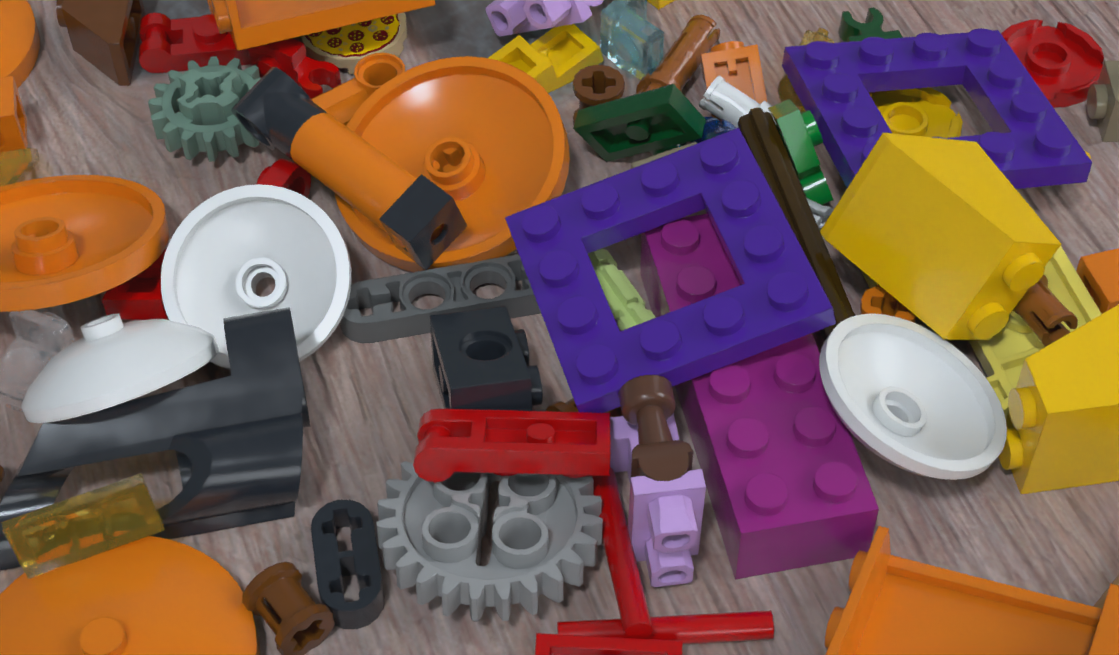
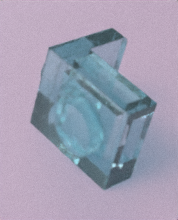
M614 0L601 10V53L613 61L617 67L628 71L641 80L645 74L649 73L651 75L663 59L664 32L646 20L647 0Z

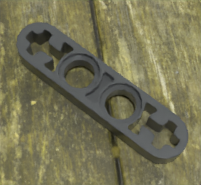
M516 254L351 284L348 304L339 325L343 335L351 341L375 343L431 333L429 317L431 315L506 306L510 319L540 314L541 311L520 256ZM516 281H522V290L516 291ZM485 283H494L505 289L500 296L492 299L480 298L472 293L477 286ZM423 294H436L444 299L442 304L432 309H420L411 304L416 297ZM399 301L401 311L394 312L392 302ZM371 308L373 314L361 316L359 310Z

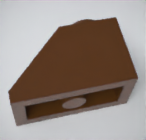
M57 0L56 13L60 27H67L73 50L119 86H130L140 41V21L145 16L143 1Z

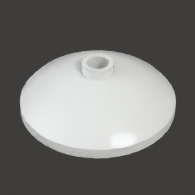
M258 184L235 187L218 193L202 202L189 213L176 229L168 244L162 263V300L170 321L196 326L214 335L219 352L209 362L230 370L223 318L290 307L300 362L313 354L328 340L344 315L351 291L350 257L343 237L336 225L318 205L305 196L273 185ZM263 278H274L275 288L273 292L265 297L257 296L256 286L258 282Z
M119 314L107 315L81 326L84 338L72 343L49 360L28 388L21 407L26 420L32 423L61 421L97 412L138 398L187 376L211 361L218 354L219 348L213 334L196 326L165 319L137 320L123 323Z
M861 314L840 322L825 340L819 357V368L828 399L847 429L864 446L880 458L913 474L937 479L957 480L974 477L982 473L1001 454L1006 442L1007 426L1003 408L994 389L973 362L941 336L921 325L899 317L885 314Z

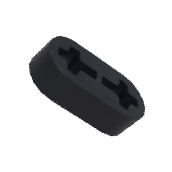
M336 500L320 508L313 517L311 524L318 592L321 604L326 605L333 614L334 626L342 629H359L375 621L384 608L385 596L374 523L370 511L361 503L353 500ZM350 527L352 550L339 552L336 538L337 529ZM356 575L359 600L345 602L343 577Z

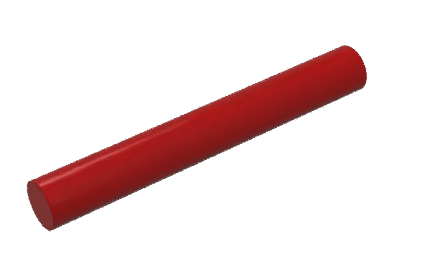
M610 467V476H592L594 480L593 495L601 496L602 500L601 514L599 515L600 518H603L602 540L625 638L647 639L652 635L653 627L629 536L615 472Z
M769 610L650 617L653 633L647 638L683 641V644L774 639L773 614ZM621 619L557 622V634L625 638Z

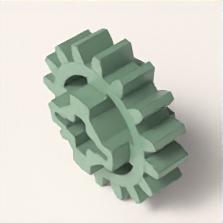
M217 56L211 57L208 61V66L200 67L192 60L188 62V71L184 74L175 70L167 72L170 84H155L156 98L148 101L151 120L157 140L164 139L166 149L169 152L183 147L185 158L188 160H192L199 152H206L209 162L217 159L219 151L227 150L234 158L239 156V145L243 143L251 147L259 145V141L245 129L231 111L232 107L261 79L257 66L253 65L242 70L240 59L238 58L232 59L227 66L219 64Z

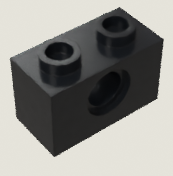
M506 306L429 316L433 371L444 409L532 411V406L542 404L543 393L540 373L537 365L529 366V348L524 329L514 330Z

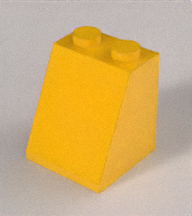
M884 132L820 230V233L828 243L946 340H991L994 335L1006 326L1009 314L1027 290L1042 278L1045 266L1062 245L977 142Z
M1119 304L1024 360L1017 386L1009 392L1006 442L1001 454L998 456L1001 466L1005 470L1011 469L1020 495L1119 481Z

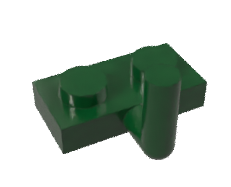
M671 84L578 110L573 129L606 162L645 152H650L654 156L684 146L689 141L700 139L703 135L706 119L676 85Z

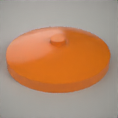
M472 56L451 57L413 67L395 76L373 92L361 104L346 125V127L417 179L422 174L453 197L467 227L427 270L505 257L517 248L505 217L561 196L568 176L570 162L568 137L559 111L551 96L543 86L524 71L494 59ZM334 192L343 218L356 238L367 250L379 259L400 269L411 272L425 270L400 251L387 232Z
M101 175L52 176L1 186L0 312L35 310L75 302L117 287L143 272L159 258L165 250L169 239L166 211L161 198L142 184L122 178Z
M124 535L99 538L80 543L55 553L29 568L0 594V655L261 654L252 611H248L242 603L243 591L226 569L211 557L191 546L170 539L154 536Z

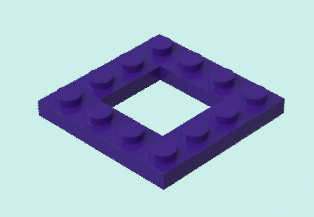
M980 28L967 33L942 35L921 33L916 37L890 39L868 37L862 41L839 43L814 41L807 45L788 46L784 49L782 67L806 111H811L821 133L823 144L847 188L883 132L892 133L868 92L963 85L993 132L943 139L977 142L1015 189L1087 182L1092 161L999 30L992 31Z
M739 128L505 217L579 412L605 413L620 407L618 392L623 384L635 377L659 375L667 378L672 386H675L836 324L833 307ZM705 209L742 285L619 331L588 254Z

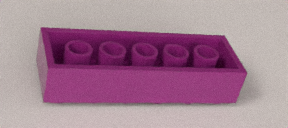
M708 214L683 217L642 233L640 275L651 311L655 317L742 285ZM812 333L675 385L735 580L855 558L859 550L868 552L872 542L879 507L850 431L837 416L826 394L819 368L820 353Z

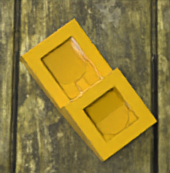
M575 24L553 27L532 44H529L518 35L488 57L489 59L510 64L524 71L543 86L547 93L572 82L574 76L581 69L587 66L598 65L604 61L600 46Z

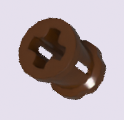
M592 65L581 69L574 76L573 91L579 99V108L574 112L573 126L578 110L620 99L623 96L625 81L623 75L617 69L606 65Z
M290 562L276 563L255 576L247 585L242 595V603L248 611H252L253 615L262 616L276 635L275 642L281 655H305L327 638L335 622L333 614L328 607L322 604H315L301 586L302 574Z

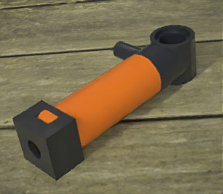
M272 67L232 107L233 115L258 141L273 151L276 148L387 232L395 246L425 270L437 260L467 227L452 196L422 174L417 179L315 104L291 77L277 67Z

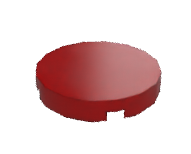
M1035 19L1011 25L1001 33L1053 107H1069L1086 101L1090 86L1098 83L1104 61L1102 48L1089 34L1077 27L1058 22L1056 28L1042 26L1043 20Z

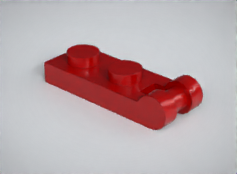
M153 12L142 17L140 21V39L142 43L139 47V63L144 70L150 73H167L170 70L188 71V62L192 60L200 67L208 66L210 58L217 56L219 64L227 66L234 58L240 59L241 65H251L248 48L238 51L229 32L220 34L214 14L170 19L162 13Z
M439 408L429 410L420 418L417 435L419 444L416 446L413 466L416 474L425 481L443 482L450 478L454 472L493 473L499 476L553 474L570 478H580L587 475L610 476V413Z

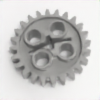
M404 461L401 463L402 480L388 479L386 482L387 498L378 500L379 521L376 522L378 545L380 549H383L385 569L396 570L397 586L400 590L416 585L417 603L420 605L430 602L437 596L442 597L443 615L445 616L451 615L460 604L470 605L472 621L478 622L483 615L485 607L495 606L502 621H508L511 613V604L519 602L530 614H537L539 595L544 594L549 599L560 603L563 601V582L575 586L583 584L584 566H595L597 546L602 545L603 518L599 517L602 500L601 496L593 495L594 480L592 476L580 478L553 474L499 476L493 473L454 472L445 481L434 483L420 478L414 470L413 463ZM494 481H501L498 488L499 507L495 509L493 517L490 561L486 566H479L482 557V537L486 534L490 486Z

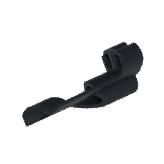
M290 307L223 318L231 376L124 402L79 417L43 423L24 461L15 472L0 500V570L37 564L64 549L99 538L142 535L174 539L294 517L301 477L303 428L310 427V419ZM175 450L183 490L168 504L154 512L43 531L50 510L68 475L75 466Z

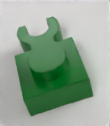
M790 99L769 107L768 111L773 117L805 197L821 205L832 201L831 191L819 166L821 164L814 149L815 146L823 143V139L811 111L808 110L800 113V110Z

